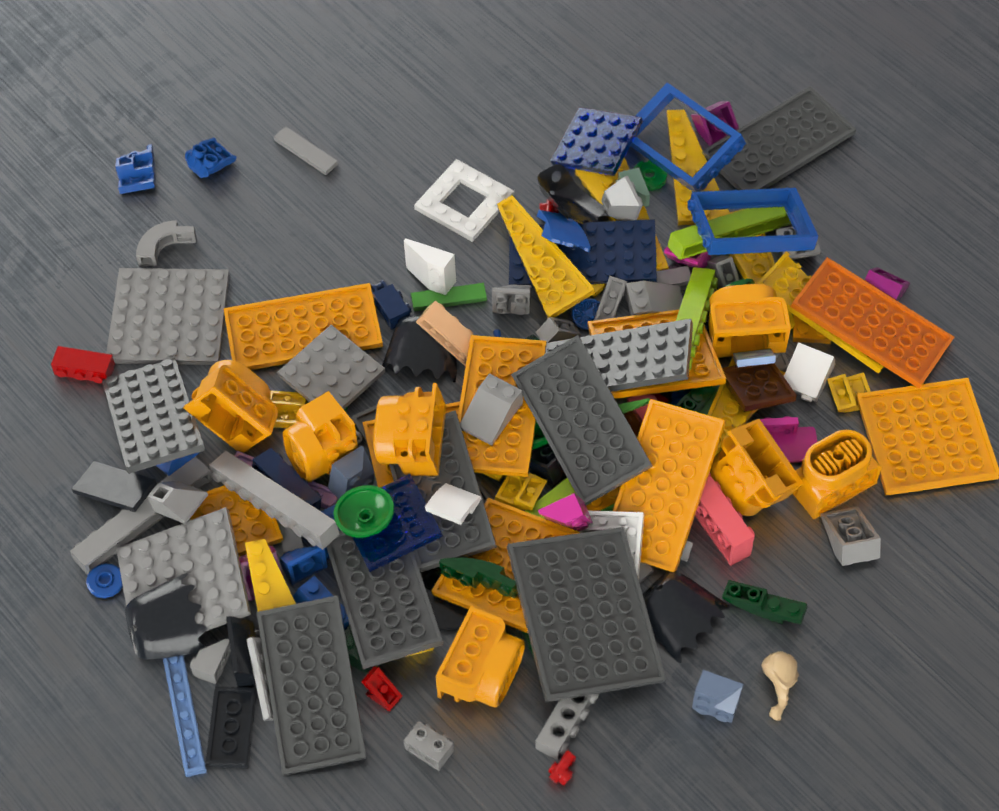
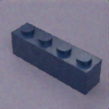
M269 448L253 458L252 468L314 508L321 509V495L316 490L314 491L306 479L301 478L293 466L288 465L278 452L276 453L272 448Z

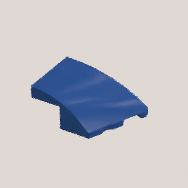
M152 144L147 145V149L141 152L135 150L127 155L116 158L115 168L119 177L118 190L120 194L155 188V163Z
M538 210L537 217L546 222L542 237L557 244L568 247L576 246L586 252H590L591 247L587 236L575 220L569 217L567 219L560 213Z

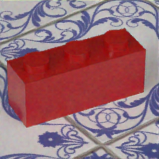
M58 346L51 366L54 375L59 377H71L77 380L102 383L103 379L112 376L115 362L111 354Z

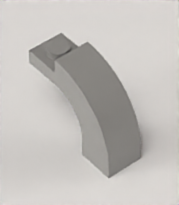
M177 220L163 222L152 227L142 236L138 243L136 252L138 265L157 266L159 253L170 244L196 243L195 227L178 226Z

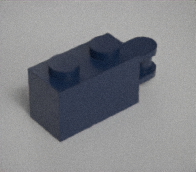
M383 279L376 285L371 284L374 304L392 330L402 317L410 316V313H412L411 307L403 301L401 291L399 289L396 290L393 284L387 286Z

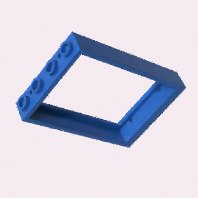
M666 83L619 132L625 143L692 192L703 191L707 184L719 174L725 165L731 162L732 158L746 144L742 134L669 83ZM673 98H676L730 136L727 142L693 177L637 138Z
M796 188L692 192L691 199L688 200V210L693 215V222L697 225L698 234L701 235L703 246L709 255L815 249L818 234ZM784 207L796 235L715 238L703 210Z

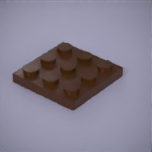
M775 363L737 367L735 365L722 368L726 377V386L744 412L796 401V393Z

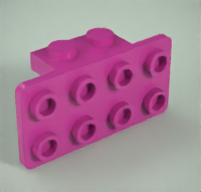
M766 417L760 419L790 463L802 462L807 450L817 443L815 428L798 427V417Z

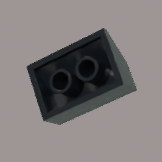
M549 443L532 450L530 469L538 477L547 480V483L555 486L566 476Z
M227 616L233 672L237 687H256L247 639L251 637L260 638L259 629H255L252 621Z

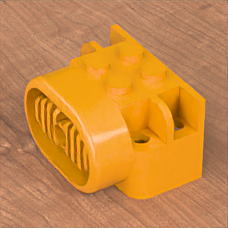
M766 284L731 285L720 288L711 295L709 299V337L718 358L732 357L733 353L771 349L773 353H786L791 325L787 304L783 298L777 297L774 288Z
M221 360L213 364L208 375L201 381L200 386L193 391L192 400L183 408L232 448L242 453L272 434L278 415L276 405L270 400L271 391L269 386L244 364L234 360Z
M433 383L432 392H423L421 387H416L414 392L406 393L404 396H382L379 399L373 433V447L378 463L399 464L403 474L408 476H439L446 404L437 383Z
M329 391L302 406L296 413L297 422L284 429L282 433L285 451L290 463L298 475L306 479L308 483L313 482L326 473L329 475L333 463L358 448L355 423Z
M760 419L729 430L727 432L729 436L721 441L722 450L714 457L710 469L712 479L719 483L725 497L728 496L730 498L733 508L743 516L756 515L763 508L787 499L804 484Z
M839 430L813 444L807 450L801 467L795 470L804 484L793 495L810 516L816 519L821 516V513L834 509L877 484L881 466L872 456V447L868 439L861 433L853 430Z
M470 606L436 675L437 697L442 699L443 694L447 693L454 696L456 702H460L461 699L468 702L476 700L494 708L498 707L504 700L518 671L524 654L525 642L520 638L505 633V622L501 618Z

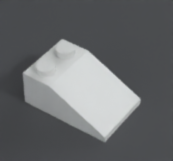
M405 238L406 268L429 290L446 295L456 282L455 255Z

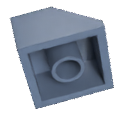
M360 446L332 464L328 489L338 499L352 488L373 485L374 469L363 446Z
M703 670L695 690L692 709L702 715L714 716L721 722L732 723L740 702L743 684Z

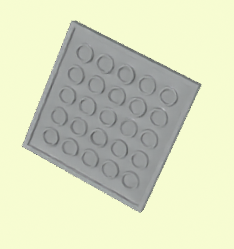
M119 268L106 354L113 356L115 364H156L172 358L176 359L177 365H213L220 361L225 318L223 308H226L229 269Z
M226 507L190 520L186 524L182 523L116 548L126 606L135 597L175 577L188 573L181 581V584L195 586L188 594V599L193 603L201 605V609L196 613L194 620L197 624L206 626V631L226 624L227 616L243 618L251 615L230 513ZM133 625L134 631L137 630L136 625ZM133 643L134 651H135V654L137 655V650H136L135 645H134V643Z

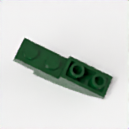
M719 386L692 388L676 406L700 413Z
M444 558L439 561L442 574L447 578L458 580L464 586H471L476 589L481 583L486 588H493L499 591L503 596H510L515 599L518 595L516 581L505 576L504 567L473 558Z
M728 580L722 595V599L740 609L782 624L784 620L801 624L808 608L807 603L768 594L767 589Z

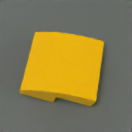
M864 372L846 377V374L827 379L838 412L858 411L856 395L858 393L871 392Z
M270 390V400L278 409L274 428H288L297 422L296 413L302 406L307 404V400L298 392Z
M529 473L528 477L507 475L494 500L517 509L532 510L547 480L532 473Z

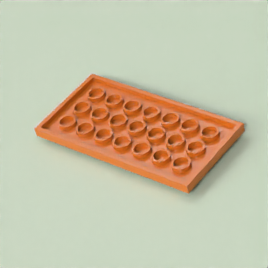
M828 257L790 306L919 389L954 339V336Z

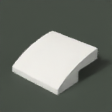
M446 483L431 497L425 509L429 513L462 525L467 515L474 512L481 500V496Z

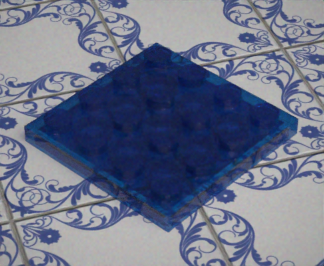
M579 107L550 161L552 165L561 164L566 168L615 176L643 120L637 116Z
M411 474L381 487L389 493L394 504V515L388 526L373 536L363 538L352 537L369 572L443 537L432 513L426 511V502Z

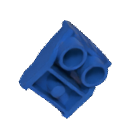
M215 138L201 141L199 144L194 145L192 149L186 151L185 154L188 167L200 178L209 177L210 174L235 162L237 158L219 144Z

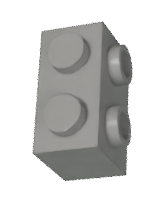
M420 721L417 722L404 739V747L407 751L440 771L454 752L452 740L448 736L438 734L431 725L423 724Z

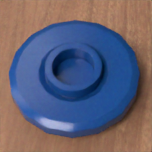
M586 298L576 304L572 309L573 322L579 328L588 330V321H594L600 302L595 299Z
M105 563L94 567L86 579L88 590L97 598L112 597L119 593L123 587L120 568L114 564Z

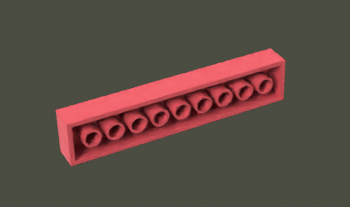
M653 394L629 397L627 402L647 398L657 400V398ZM648 404L634 409L642 421ZM709 472L695 517L729 565L732 566L751 556L755 534L750 526L747 527L744 523L741 513L739 511L736 512L728 496L725 497L721 486L712 479Z

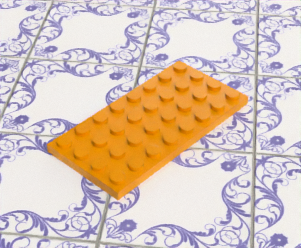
M370 283L223 308L232 360L244 364L250 370L287 364L330 325L334 326L362 350L383 347Z
M471 335L458 411L459 422L461 423L475 393L489 373L518 388L511 374L545 355L547 342L543 340ZM524 397L523 404L492 446L462 430L475 473L528 477L536 419Z
M650 399L637 439L653 467L621 485L613 511L644 513L641 563L673 573L677 571L726 424L725 420Z

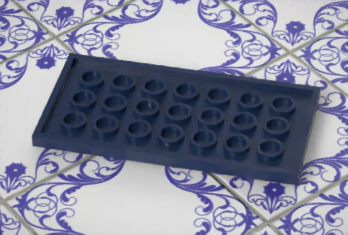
M655 219L578 223L590 243V252H586L576 246L568 247L555 243L590 284H607L609 276L627 281V283L638 281L657 282ZM538 224L542 229H544L545 224ZM510 236L509 285H531V288H534Z

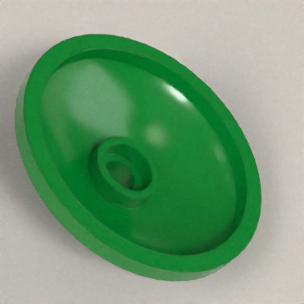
M363 485L350 489L339 498L334 508V520L337 527L346 535L357 538L369 537L381 532L388 526L394 515V504L389 493L373 485Z

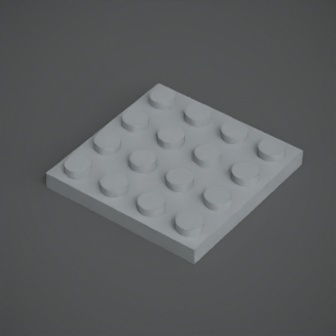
M330 325L282 367L277 374L307 401L311 402L329 391L340 406L345 409L385 373V368L334 326Z

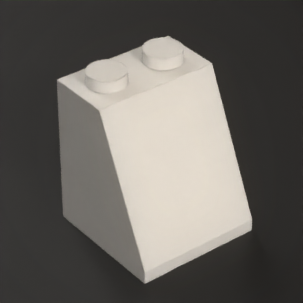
M798 342L784 378L794 392L801 395V399L810 403L812 400L817 402L827 383V379L835 367L834 356Z

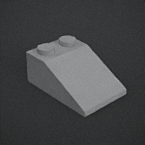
M651 281L626 283L625 298L630 316L680 309L683 300L680 286Z
M489 373L475 393L460 423L461 429L492 446L523 404L522 390Z
M859 507L821 513V519L832 549L842 566L880 558L881 538Z

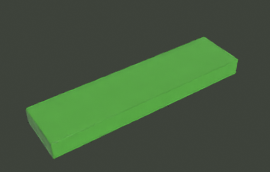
M484 283L452 287L446 295L431 290L411 293L414 311L426 310L434 301H437L444 307L487 301Z

